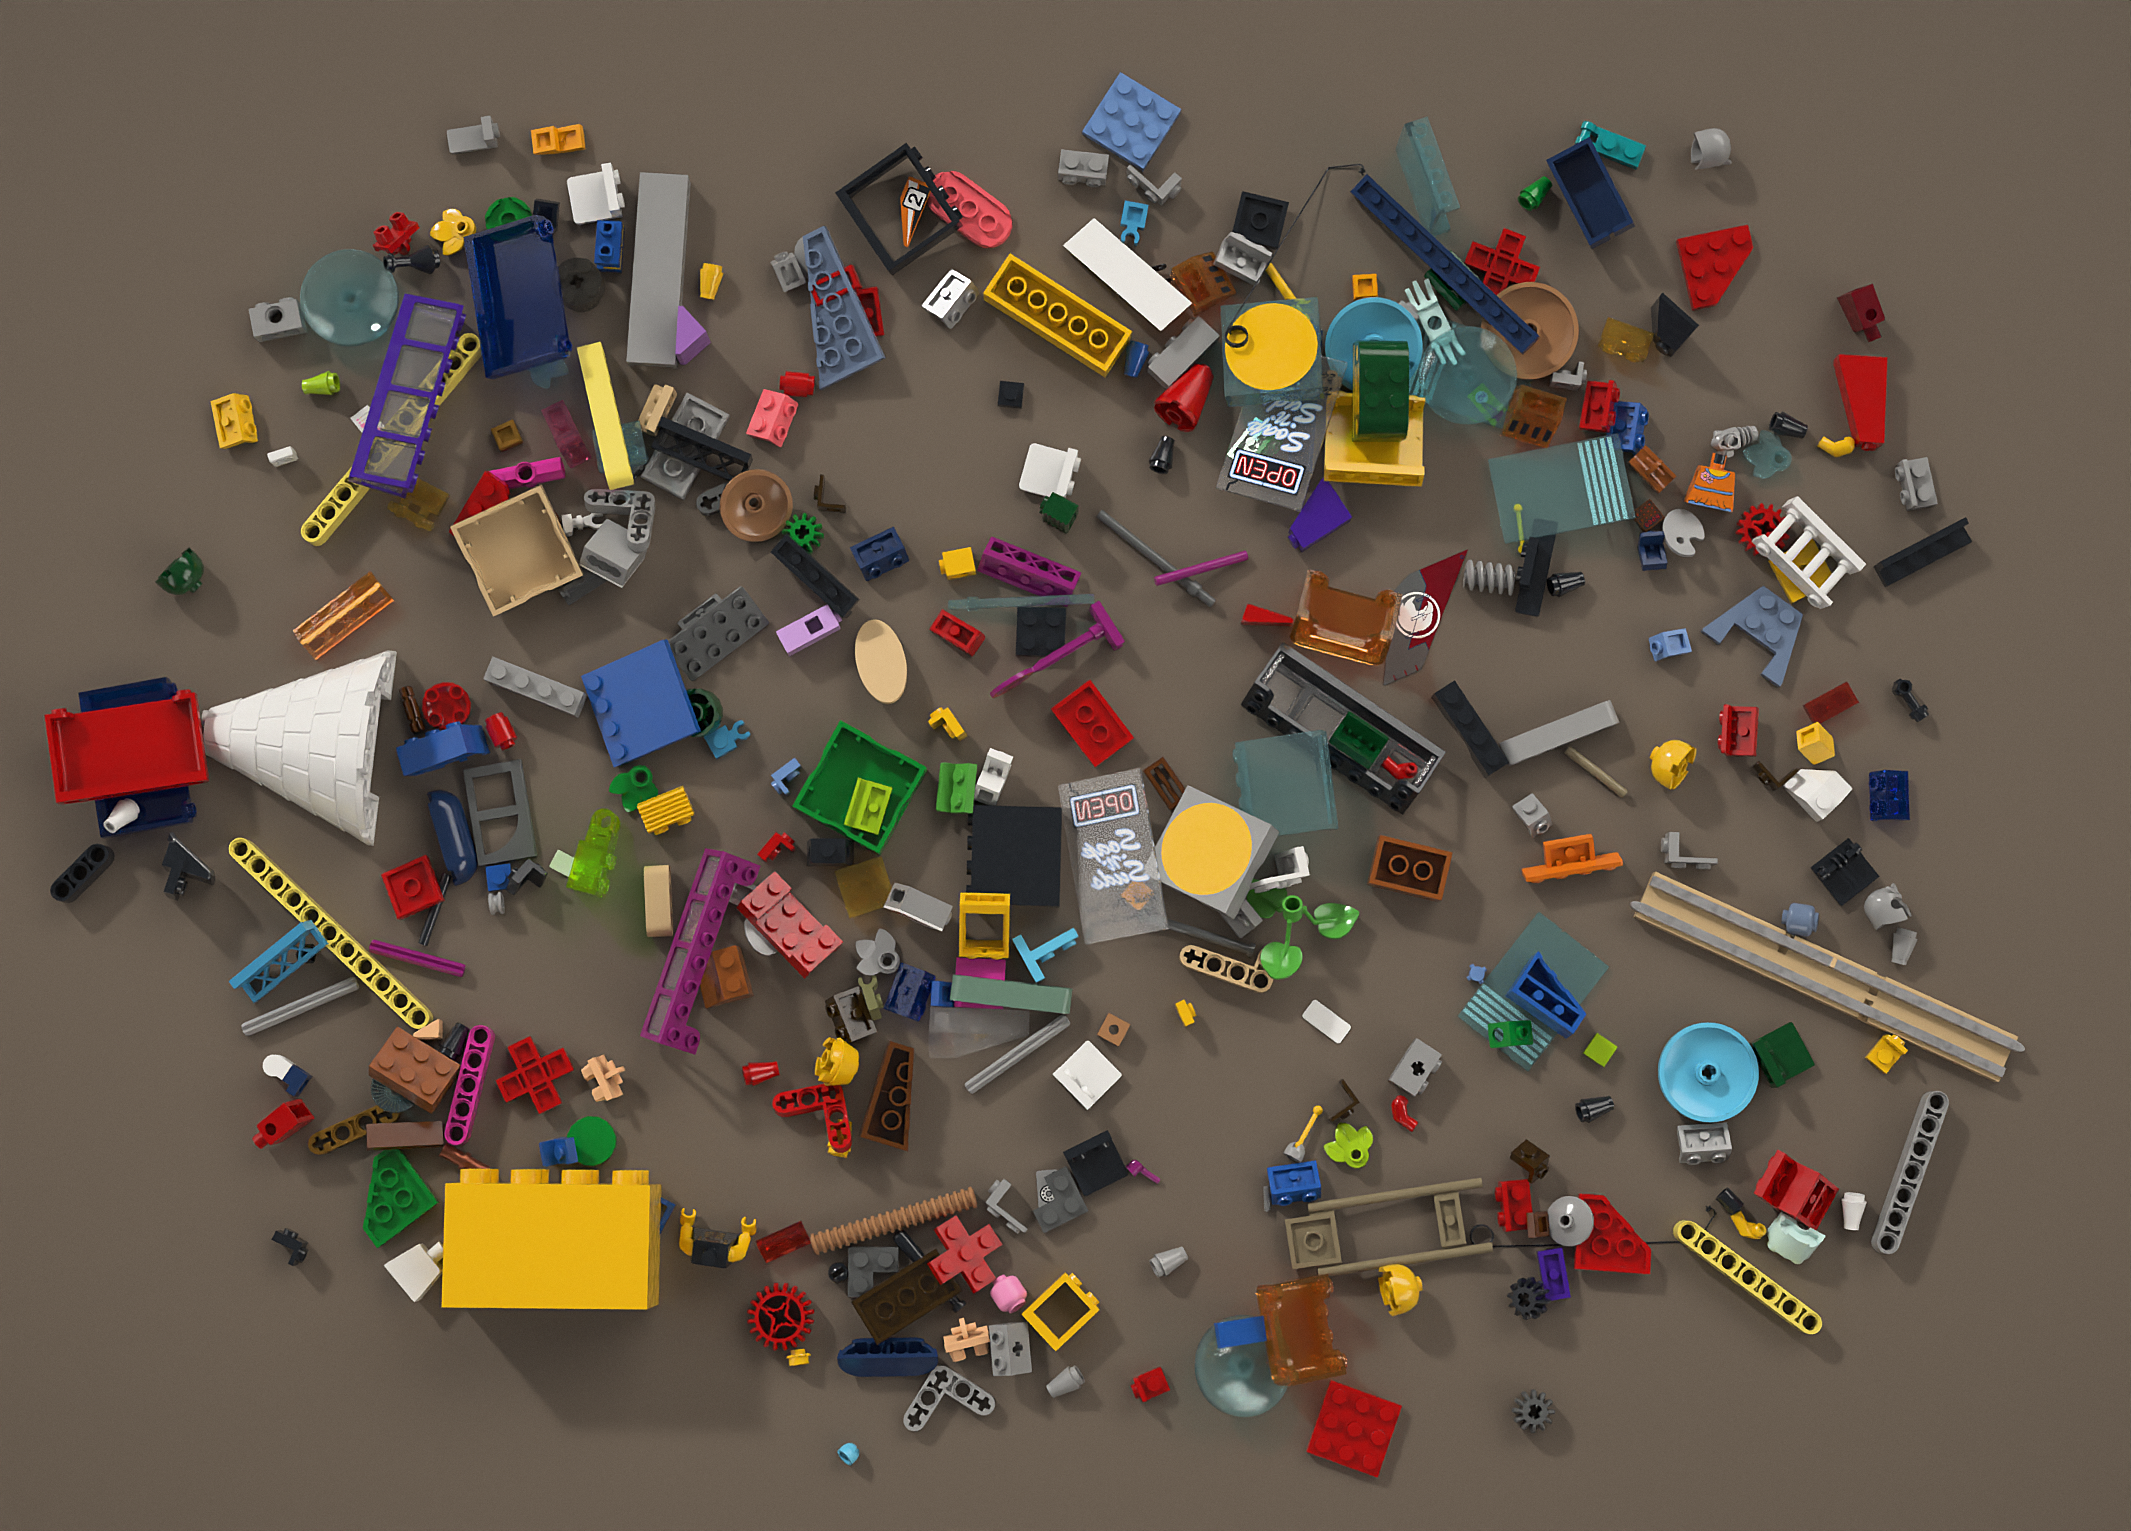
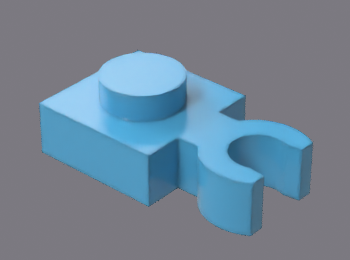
M1125 201L1120 226L1127 227V229L1121 234L1122 243H1125V238L1128 235H1132L1135 238L1134 246L1138 245L1139 233L1137 229L1144 230L1149 205Z
M743 720L737 721L730 731L724 725L704 737L716 759L738 748L735 743L737 739L745 740L750 737L749 731L745 734L738 733V728L744 725Z

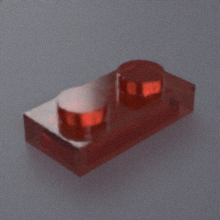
M1846 681L1804 704L1803 708L1813 724L1816 722L1821 724L1858 704L1859 701Z
M799 1221L757 1240L756 1244L765 1262L769 1263L811 1244V1241L802 1221Z

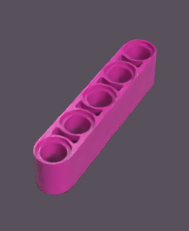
M477 1025L470 1030L445 1128V1138L452 1145H463L471 1137L495 1041L494 1031L488 1026ZM480 1030H485L488 1038L484 1043L480 1044L476 1039V1035ZM474 1054H479L482 1059L480 1066L474 1068L470 1063V1059ZM469 1078H472L476 1083L475 1089L472 1092H467L464 1087L465 1081ZM465 1102L469 1105L470 1109L469 1113L463 1117L459 1114L458 1107L461 1103ZM456 1127H460L463 1130V1137L459 1141H456L452 1136V1132Z

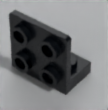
M1108 1130L1063 1152L1084 1196H1088L1128 1176V1171Z

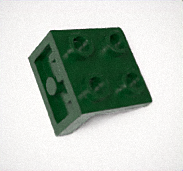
M1792 1022L1749 1043L1756 1055L1758 1065L1771 1088L1782 1086L1788 1079L1815 1065Z

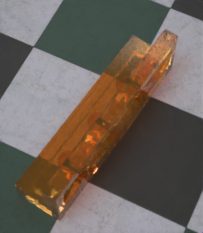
M369 571L292 631L304 648L317 660L394 600L380 584L376 576ZM378 590L385 597L378 603H369L370 596ZM354 608H363V613L359 618H350V612ZM344 623L342 631L330 633L333 624ZM315 638H324L323 645L316 651L309 645Z

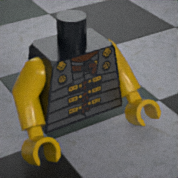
M685 1208L682 1209L680 1223L683 1226L680 1229L679 1246L686 1255L690 1256L692 1264L727 1268L733 1262L740 1261L745 1257L751 1241L750 1236H753L757 1230L756 1219H754L751 1225H746L747 1219L744 1217L741 1220L742 1234L691 1227L695 1222L696 1210L693 1209L692 1215L687 1216L684 1214Z

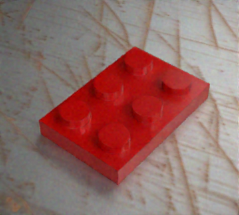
M1088 680L1051 708V711L1094 768L1134 739L1133 735L1091 680Z

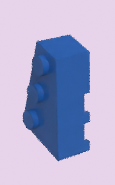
M460 722L447 724L446 729L439 731V729L428 731L425 733V737L418 739V737L404 740V745L396 747L404 776L421 775L444 768L445 765L458 760L460 762L467 761V757L474 754H482V756L490 754L482 725H462Z
M1538 951L1531 956L1505 996L1567 1039L1574 1034L1586 1013L1569 990L1565 989L1557 979L1556 973L1553 970L1551 971Z

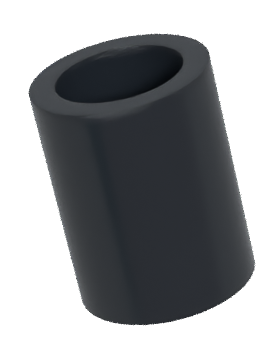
M1728 1187L1716 1197V1200L1731 1215L1735 1214L1744 1205Z

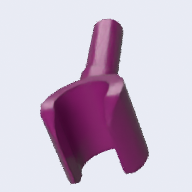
M1132 1160L1126 1165V1168L1134 1177L1141 1172L1156 1184L1159 1183L1160 1178L1149 1172L1138 1160Z

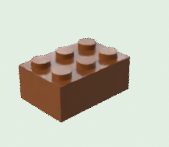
M1380 835L1377 837L1367 885L1440 902L1442 901L1453 852Z
M398 1026L369 1065L370 1077L431 1114L456 1081L460 1072V1064Z

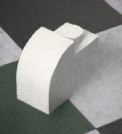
M990 748L975 787L974 800L989 806H996L1009 774L1013 756Z

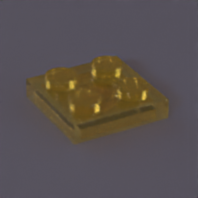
M882 856L834 871L850 919L884 908L892 887Z

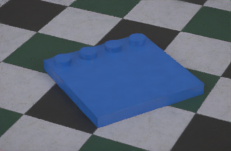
M663 639L581 676L613 767H620L701 732L668 640Z

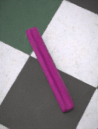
M372 940L369 946V952L458 977H463L466 966L458 962L377 940Z

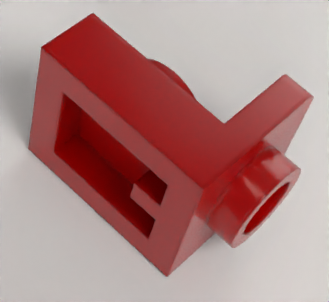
M776 832L757 855L765 862L769 859L773 861L782 851L779 848L781 844L794 852L796 850L793 846L795 841L785 832L782 835Z
M1161 1366L1133 1377L1135 1383L1130 1385L1135 1398H1141L1143 1403L1170 1390Z

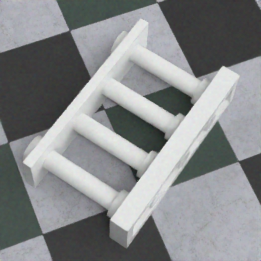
M1797 496L1787 500L1782 506L1787 516L1768 537L1763 534L1754 538L1751 542L1756 546V550L1761 555L1768 557L1808 597L1807 599L1811 605L1822 609L1833 603L1826 595L1845 573L1851 575L1861 571L1866 563ZM1794 522H1797L1803 528L1804 533L1784 554L1775 543ZM1814 539L1821 546V550L1805 569L1801 571L1792 561L1807 543ZM1831 556L1838 563V567L1823 585L1818 588L1809 578L1825 559Z

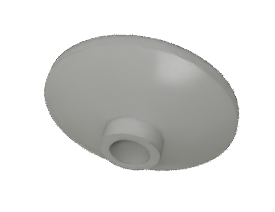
M1574 1196L1561 1197L1553 1202L1548 1209L1549 1234L1557 1243L1564 1246H1576L1583 1243L1590 1236L1594 1226V1217L1591 1208L1582 1199ZM1566 1216L1570 1219L1568 1225L1563 1223V1219Z

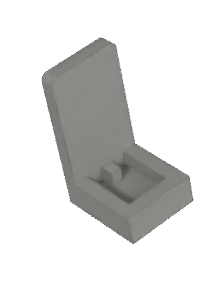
M491 116L481 117L482 125L447 130L450 153L458 154L497 148V138L500 137L498 123H494Z
M1129 165L1126 168L1127 180L1135 187L1140 186L1145 191V196L1153 203L1158 202L1162 206L1169 197L1174 199L1182 189L1180 187L1182 178L1175 172L1157 189L1133 166Z
M1668 832L1665 834V838L1661 839V852H1665L1664 863L1671 864V868H1686V864L1696 865V869L1706 870L1711 869V865L1718 864L1717 858L1679 857V832Z
M1003 1179L1002 1182L996 1180L988 1190L991 1196L985 1202L989 1205L987 1210L997 1218L1001 1215L1009 1221L1006 1225L1017 1234L1020 1231L1025 1233L1028 1228L997 1205L1012 1184L1006 1179Z

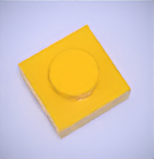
M1185 1000L1175 1003L1174 1005L1184 1027L1193 1024V1017L1197 1015L1191 1002L1186 1004Z

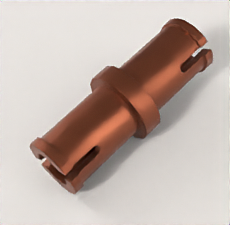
M449 1143L444 1145L439 1154V1157L459 1166V1170L490 1169L491 1167L472 1157L470 1152L464 1153Z

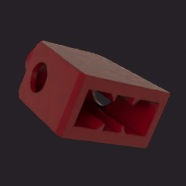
M1873 283L1837 297L1854 332L1863 330L1868 343L1882 337L1877 324L1884 321L1885 316Z

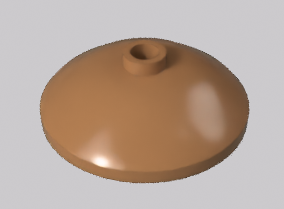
M761 469L748 470L735 476L726 485L720 499V514L725 526L736 537L751 542L768 540L780 533L786 526L785 522L789 521L793 508L792 496L785 482L776 474ZM752 498H756L757 500L754 505L749 504V501Z

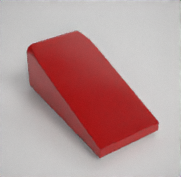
M874 286L856 290L875 335H884L878 287Z
M1247 604L1241 625L1291 626L1294 619Z
M943 609L929 629L972 657L985 639V635L981 631Z

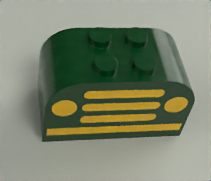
M1357 340L1353 343L1352 442H1401L1407 437L1409 424L1407 341Z

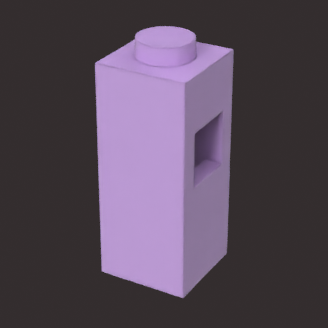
M827 604L776 631L788 656H791L840 630L841 628L838 623L842 619Z

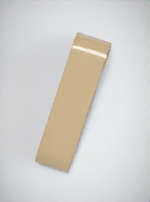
M1194 945L1184 947L1179 954V961L1185 968L1256 993L1266 992L1270 989L1274 980L1270 978L1262 967L1260 959L1262 950L1258 953L1254 966ZM1192 950L1194 951V956L1200 959L1202 954L1207 955L1202 963V968L1198 967L1199 961L1193 960L1191 963H1187L1184 953L1188 954ZM1215 958L1219 960L1221 965L1219 971L1212 972L1207 968L1209 959ZM1233 967L1242 968L1244 976L1241 980H1235L1231 977L1230 971ZM1256 975L1265 976L1267 979L1265 988L1261 989L1255 986L1254 978Z

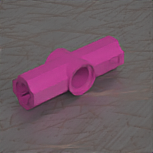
M561 457L532 463L521 462L517 466L489 471L507 483L509 490L520 487L530 488L540 483L565 479L566 474ZM531 469V478L528 480H523V472L525 470Z

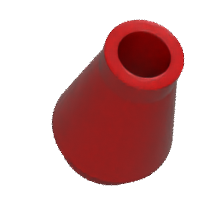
M777 1061L747 1062V1065L742 1066L745 1085H752L753 1087L768 1079L779 1076Z

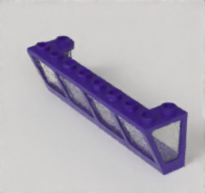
M404 294L348 478L349 482L404 499L408 492H413L418 478V474L414 473L416 464H422L425 454L421 447L423 441H429L432 428L428 427L430 418L435 419L439 405L435 404L437 395L442 397L446 383L441 380L444 373L449 374L453 361L448 359L450 350H456L459 337L455 336V334H460L466 314L462 313L463 305Z

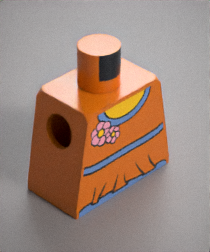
M1713 453L1710 467L1697 466L1684 497V502L1729 512L1733 511L1735 472L1724 470L1727 459L1726 455Z

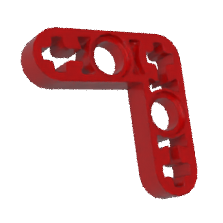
M819 1084L781 1092L773 1098L772 1106L775 1113L780 1117H791L824 1110L828 1138L832 1149L835 1152L844 1153L851 1148L852 1135L846 1100L840 1085L826 1086L825 1084ZM832 1090H835V1099H831L829 1096ZM820 1092L822 1093V1096H823V1097H822L823 1102H820V1098H819V1095H818V1093H820ZM811 1094L815 1097V1101L811 1105H804L802 1103V1098L805 1095ZM797 1097L799 1107H795L793 1098ZM786 1100V1102H787V1106H786L787 1108H786V1109H782V1108H781V1105H782V1102H781V1101ZM835 1112H840L844 1115L843 1119L838 1123L830 1121V1116ZM840 1129L844 1138L841 1145L837 1142L838 1134L836 1131Z

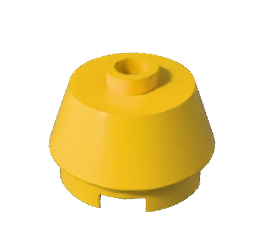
M829 1037L823 1043L826 1049L822 1057H817L815 1075L819 1076L818 1081L824 1082L826 1086L849 1084L858 1071V1050L841 1038L834 1039Z

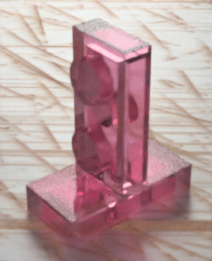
M563 400L541 410L552 432L553 439L570 469L592 458Z

